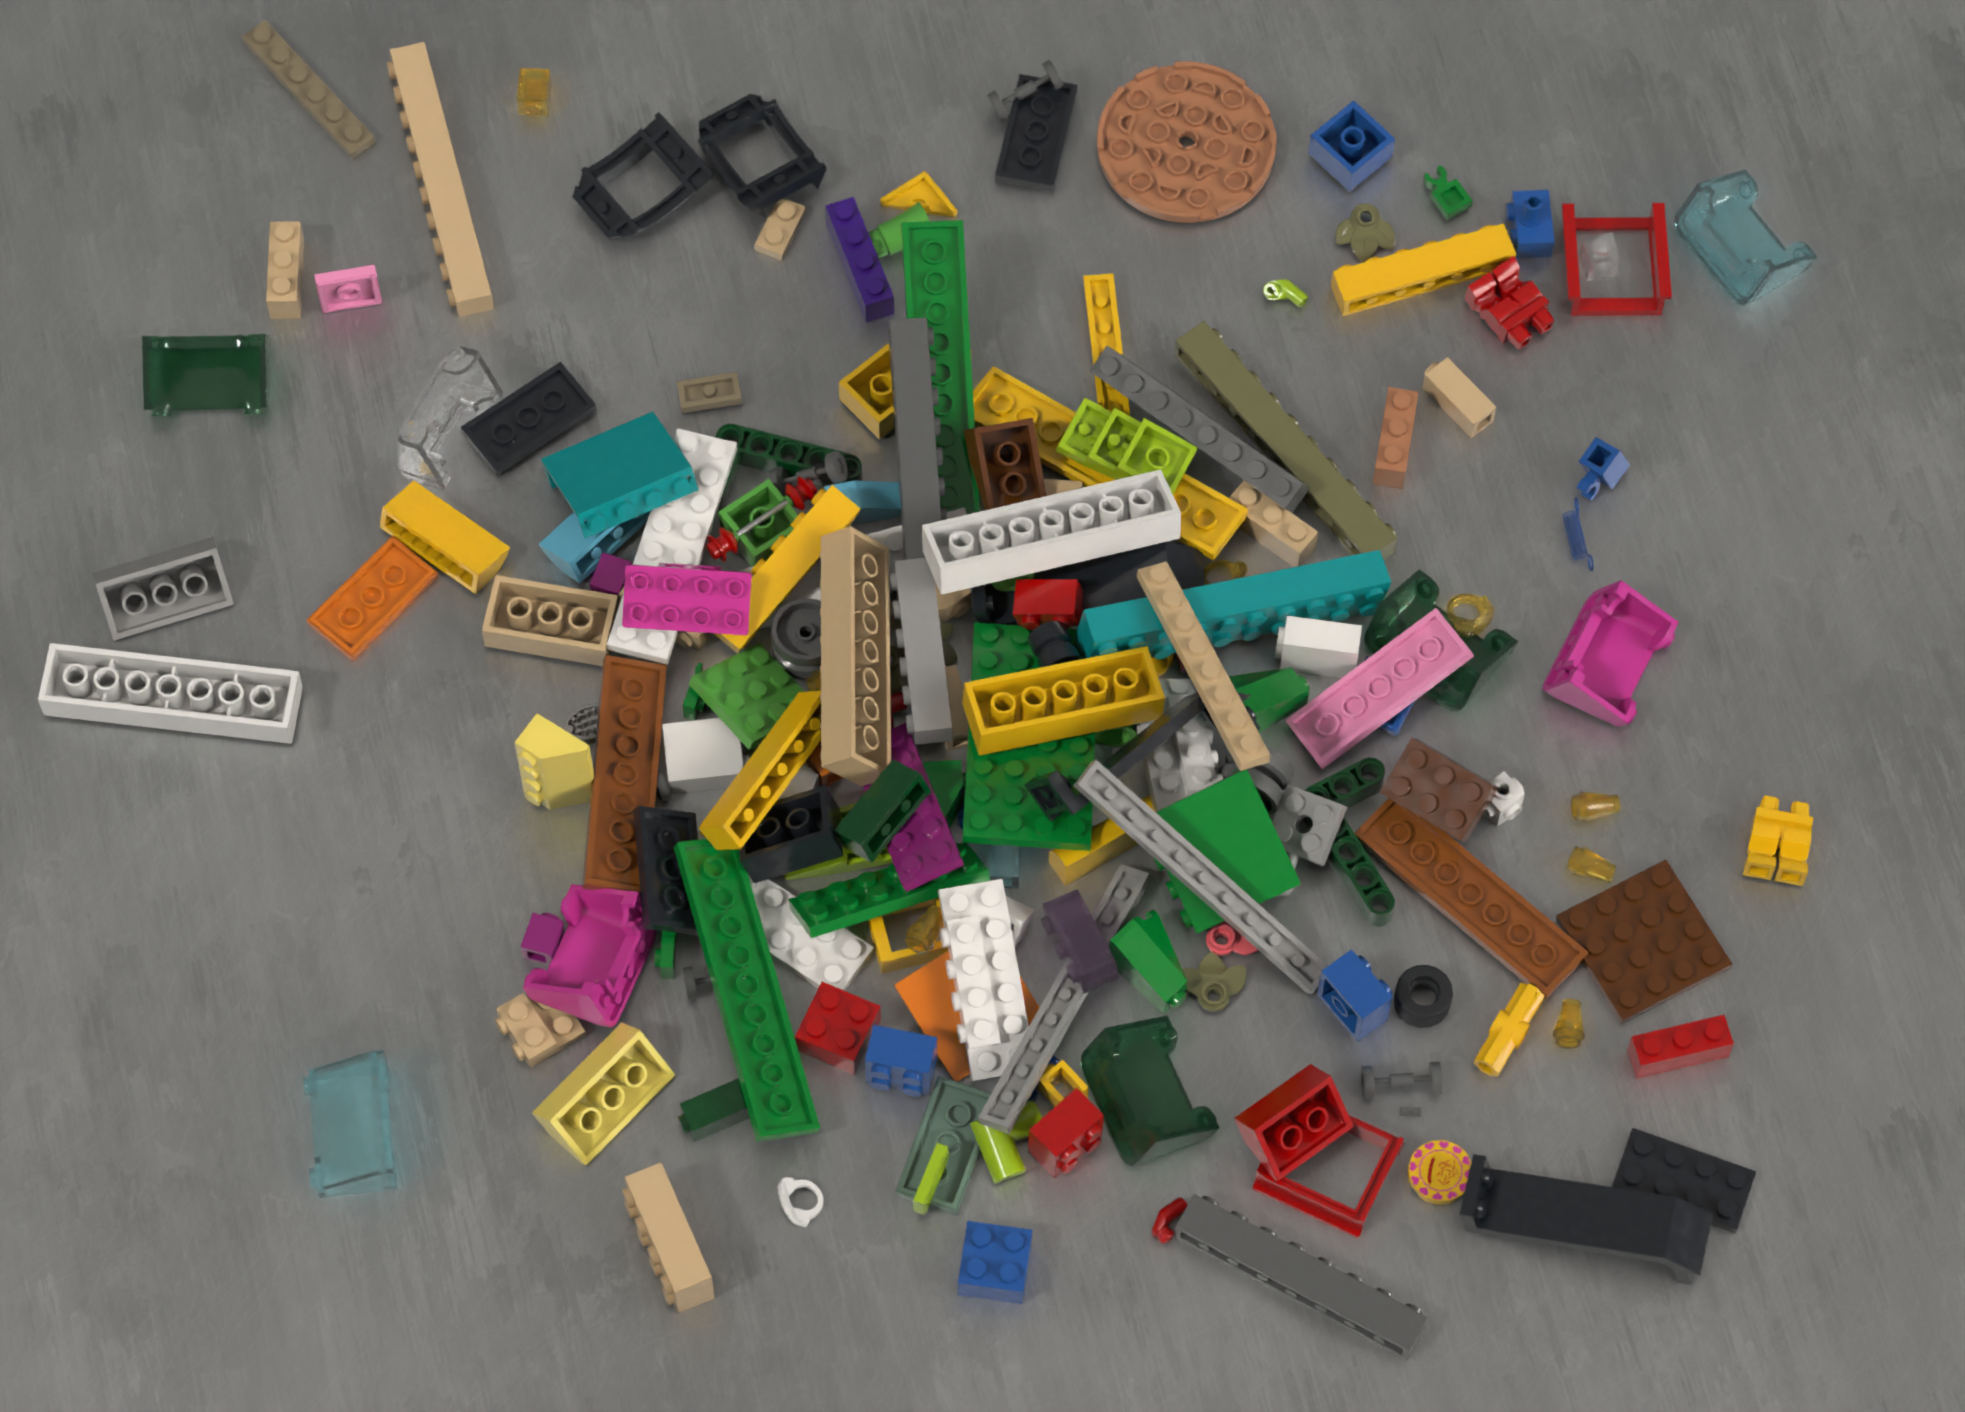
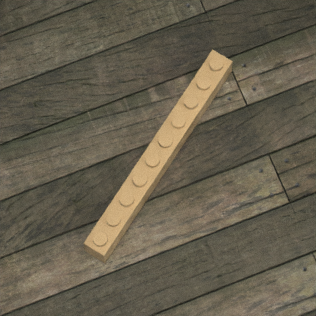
M425 42L390 49L391 61L386 62L390 80L396 79L398 86L393 87V92L397 105L403 104L404 111L399 112L403 130L409 128L411 136L406 137L410 155L416 153L417 161L412 163L416 180H423L424 186L419 187L423 205L429 204L431 212L426 213L430 230L436 229L437 237L432 238L436 256H443L444 263L439 264L443 282L449 281L451 289L446 290L449 306H456L458 317L494 309L492 294Z

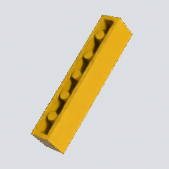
M1504 224L1496 226L1486 225L1478 231L1468 234L1458 233L1450 239L1439 242L1429 241L1421 247L1411 250L1401 249L1393 255L1382 258L1372 257L1364 263L1357 265H1343L1332 272L1331 288L1342 316L1481 278L1488 272L1491 273L1494 268L1512 256L1516 257V252Z
M833 485L827 491L822 488L811 500V503L814 505L807 514L802 511L790 525L794 528L787 537L781 535L771 546L770 549L774 553L767 561L761 558L750 571L754 576L751 579L748 634L714 633L737 654L742 651L820 560L821 536L848 527L859 515L861 508Z
M821 691L798 692L698 827L716 850L741 849L821 741Z

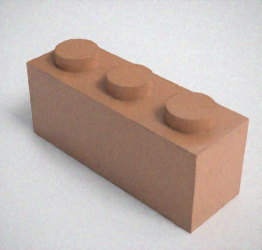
M1388 387L1373 485L1403 489L1418 391Z

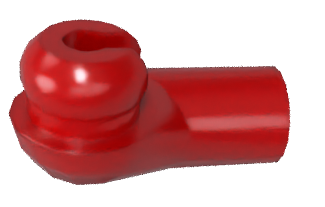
M1178 1197L1158 1212L1151 1232L1153 1238H1157L1161 1244L1168 1243L1174 1236V1231L1169 1226L1173 1220L1181 1216L1188 1204L1183 1198Z

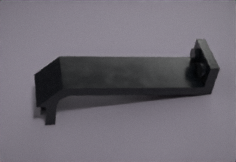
M1170 542L1158 543L1035 572L1033 579H1077L1084 591L1082 613L1085 609L1147 597L1137 579L1138 569L1166 561L1182 590L1205 585L1203 553L1197 548ZM991 583L972 587L973 614L978 623L1018 625L1013 616L1015 591H1000L995 589Z
M1196 692L1182 698L1104 761L1102 765L1117 779L1120 778L1200 712L1209 718L1216 729L1217 727L1200 695ZM1238 693L1242 702H1244L1247 698L1251 696L1249 694ZM1245 706L1257 730L1261 729L1256 722L1255 713L1248 706ZM1057 770L1035 777L1024 785L1049 821H1053L1066 810L1071 815H1074L1090 802L1074 786L1072 787L1069 780L1063 774H1059Z
M1473 1154L1459 1214L1466 1232L1656 1261L1670 1266L1675 1271L1678 1283L1688 1285L1692 1283L1693 1274L1701 1275L1713 1217L1712 1213L1678 1197L1490 1168L1486 1156Z

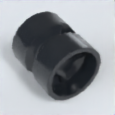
M1061 621L1044 623L1036 627L1028 636V643L1033 654L1038 658L1040 667L1081 659L1076 647L1071 645L1072 638Z

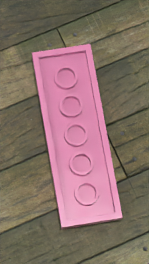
M1435 608L1287 718L1285 722L1321 769H1324L1473 658L1474 655L1443 615Z

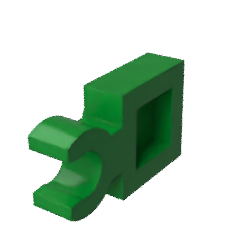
M1441 165L1437 167L1436 174L1440 177L1439 179L1431 178L1428 173L1424 174L1423 182L1425 186L1434 190L1431 192L1430 198L1446 220L1472 207L1473 200L1459 181L1454 179L1448 182L1447 172Z
M662 931L661 948H655L654 964L655 967H660L662 979L675 978L676 932Z

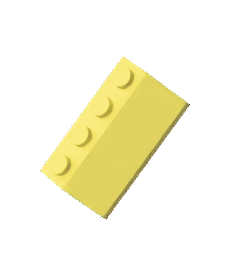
M536 713L514 742L525 798L536 806L543 805L548 809L588 803L594 779L590 745Z
M621 1022L532 1114L552 1138L586 1166L675 1076V1073L641 1030Z

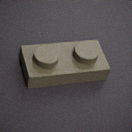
M737 372L676 381L682 414L742 404Z

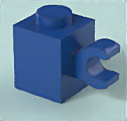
M1595 437L1578 461L1587 474L1580 480L1576 488L1581 491L1582 496L1592 501L1599 491L1600 483L1613 489L1630 464L1620 450Z

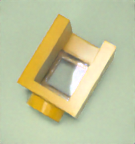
M1061 1060L1056 1065H1048L1038 1081L1039 1091L1054 1107L1076 1088L1088 1098L1089 1087L1064 1060Z

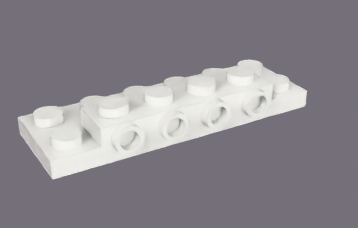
M1159 679L1165 696L1163 714L1182 698L1194 693L1191 679ZM1202 712L1143 758L1154 811H1158L1223 780L1222 774H1216L1215 769L1218 767L1217 750L1210 749V745L1213 742V731L1211 726H1205L1204 721L1207 720V716ZM1155 720L1136 724L1137 734Z
M1003 879L938 890L944 928H940V938L943 948L948 947L950 960L945 961L948 979L954 980L956 992H951V1000L954 1011H959L961 1024H957V1035L960 1044L965 1043L971 1082L1000 1077L1029 1028Z

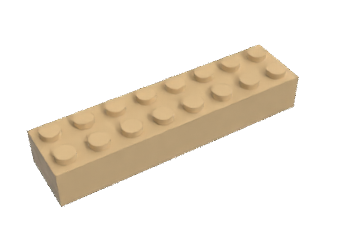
M849 526L821 536L820 757L821 767L859 786L874 783L879 774L891 762L889 547Z

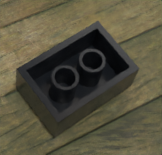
M826 785L777 800L744 846L739 849L740 862L754 883L843 856V844L834 832V829L841 821L840 807Z

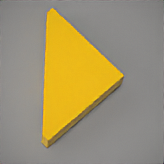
M926 171L880 198L881 206L886 208L907 210L919 202L927 214L948 217L957 216L955 206Z

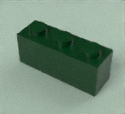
M893 759L879 774L869 789L859 798V801L839 822L834 832L845 849L872 863L930 794L931 790L919 772Z

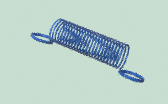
M1577 497L1574 498L1576 511H1568L1577 513H1568L1573 516L1568 515L1566 517L1562 515L1573 559L1580 558L1574 556L1588 555L1578 514L1580 511ZM1590 554L1588 555L1589 569L1593 571L1594 563Z

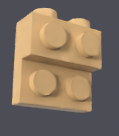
M524 992L496 1008L498 1018L494 1019L498 1029L503 1036L509 1034L514 1042L511 1045L514 1054L520 1062L525 1059L530 1068L586 1036L584 1028L575 1016L531 1000Z

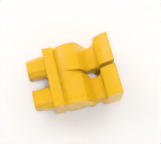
M1765 795L1759 807H1756L1752 819L1746 851L1748 855L1742 875L1771 880L1776 867V857L1774 856L1776 850L1780 849L1778 854L1779 863L1776 867L1774 881L1803 886L1808 874V863L1806 861L1811 845L1814 818L1809 814V804L1796 801L1792 802L1790 812L1779 811V799Z

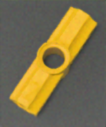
M1520 982L1504 1010L1501 1009L1488 1032L1489 1036L1474 1060V1065L1481 1072L1489 1076L1498 1077L1513 1050H1517L1530 1028L1529 1023L1541 1006L1545 996L1537 987L1529 983L1524 984Z

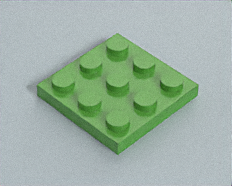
M760 642L692 676L689 682L691 688L749 750L761 744L798 692H805Z

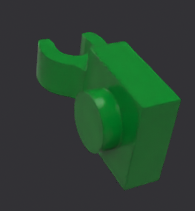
M703 663L697 664L695 675L703 671ZM691 686L688 688L682 705L684 718L694 721L697 719L699 711L704 712L707 704Z

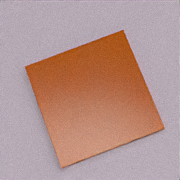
M949 951L894 984V987L924 1035L937 1037V1056L951 1079L958 1082L969 1075L970 1070L965 1043L960 1044L957 1035V1024H961L959 1011H954L952 1006L951 992L956 991L954 980H949L946 972L945 961L950 960ZM1020 976L1028 1026H1030L1040 1007Z

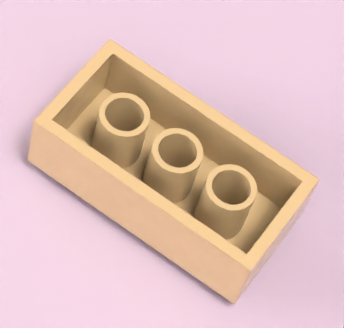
M495 575L482 627L484 645L490 648L602 666L605 655H610L611 652L607 650V642L619 608L618 595Z
M660 1162L626 1176V1189L622 1190L625 1199L624 1204L630 1219L635 1218L636 1232L643 1248L649 1246L647 1248L650 1256L649 1262L655 1276L662 1275L660 1276L663 1286L661 1289L667 1304H674L677 1312L680 1313L714 1299L712 1276L662 1163Z

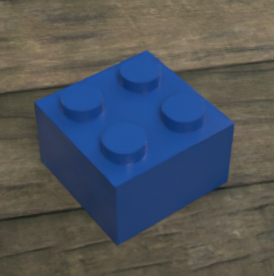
M1353 100L1310 135L1308 154L1350 192L1393 157L1395 138Z
M1351 949L1321 971L1317 995L1359 1042L1388 1020L1393 997L1388 984L1382 979L1378 980L1373 975L1368 961L1361 955L1357 956Z
M873 1025L865 1058L866 1083L871 1084L873 1088L886 1091L893 1088L902 1090L904 1094L913 1097H920L921 1094L929 1096L937 1063V1037Z
M967 1221L957 1295L1023 1305L1033 1230Z

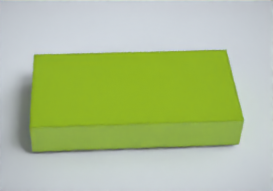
M937 1143L913 1199V1211L922 1215L927 1213L949 1159L948 1146Z

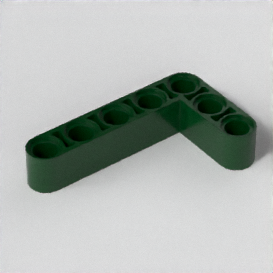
M728 423L721 426L715 438L736 441L737 451L716 514H719L718 512L727 506L740 465L766 472L774 468L783 467L789 474V477L795 476L798 471L812 468L816 463L825 464L826 454L838 450L737 424ZM757 448L766 449V451L762 453L754 452V450ZM839 451L846 460L848 470L855 472L853 475L848 476L845 481L839 483L862 481L861 460L853 454ZM788 455L796 457L794 460L783 459ZM827 473L821 474L819 479L812 480L813 484L820 486L839 484L833 483Z
M1364 758L1309 786L1305 791L1342 804L1348 809L1381 790L1385 768L1383 763L1376 758ZM1366 773H1372L1377 778L1374 780H1367L1362 775ZM1338 787H1345L1350 792L1347 794H1340L1335 789ZM1310 817L1303 818L1311 830L1313 826L1312 819ZM1343 817L1327 858L1366 921L1373 926H1385L1390 922L1395 906L1394 896ZM1349 852L1354 855V858L1350 860L1344 859L1340 854ZM1366 878L1371 883L1366 886L1360 885L1356 882V879ZM1382 904L1387 910L1382 912L1376 911L1372 905Z

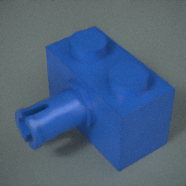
M1549 190L1513 191L1511 202L1506 203L1505 214L1506 221H1511L1512 229H1509L1508 235L1516 252L1515 258L1552 257L1555 241Z

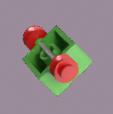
M798 476V484L793 487L789 483L786 484V496L783 497L770 479L720 510L718 512L720 536L717 538L711 535L707 536L709 543L706 544V548L715 560L720 559L726 562V553L730 551L736 555L739 551L751 567L755 566L761 558L767 561L774 553L770 548L781 535L787 537L794 529L790 525L798 514L792 507L805 510L804 502L807 500L811 501L818 493L813 482L809 478L804 479Z

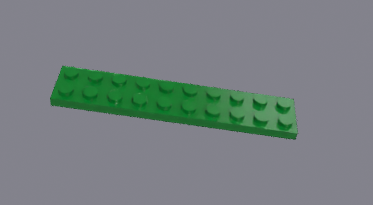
M963 220L902 222L906 319L927 318V327H933L934 346H929V356L935 357L936 376H931L932 387H937L938 406H933L934 417H939L940 436H935L936 447L942 448L943 458L942 466L937 467L938 478L944 477L945 496H940V508H946V512L965 508L966 514L980 512L978 486L969 461L964 430L975 428Z
M708 839L677 842L674 851L756 1142L817 1133L820 1129V1124L748 873L740 862L739 849L716 850Z

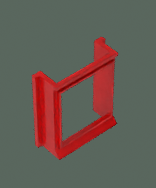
M1562 203L1568 300H1571V316L1662 315L1665 300L1672 299L1665 203H1652L1649 217L1575 218L1574 203ZM1648 230L1653 297L1581 298L1576 231Z
M1349 1115L1354 1127L1347 1131L1348 1133L1384 1149L1356 1209L1348 1207L1286 1177L1276 1181L1260 1163L1256 1171L1255 1182L1252 1186L1253 1191L1359 1239L1364 1229L1366 1217L1396 1156L1400 1155L1405 1143L1404 1138H1398Z

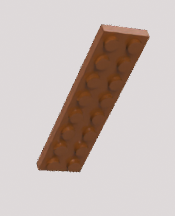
M605 655L603 659L593 763L594 779L591 786L582 883L583 889L609 888L639 892L641 896L633 810L638 806L655 808L667 665Z
M1388 798L1355 831L1354 834L1366 850L1525 984L1529 983L1537 987L1545 995L1544 1000H1547L1588 955L1589 952L1446 832Z

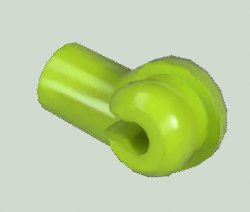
M1287 279L1270 281L1263 287V294L1267 299H1289L1299 308L1309 298L1307 294Z

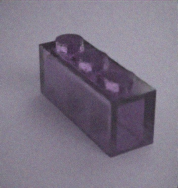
M1078 889L1042 904L1045 917L1041 918V923L1048 936L1053 934L1056 940L1053 942L1059 959H1066L1069 964L1066 966V970L1073 984L1078 983L1083 993H1087L1119 979L1116 961Z

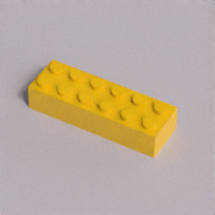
M1148 646L965 682L962 705L980 756L1156 720L1163 715L1165 696Z

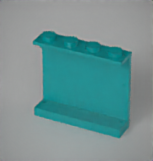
M653 411L541 458L549 485L552 489L558 487L576 514L585 539L698 491L692 466Z

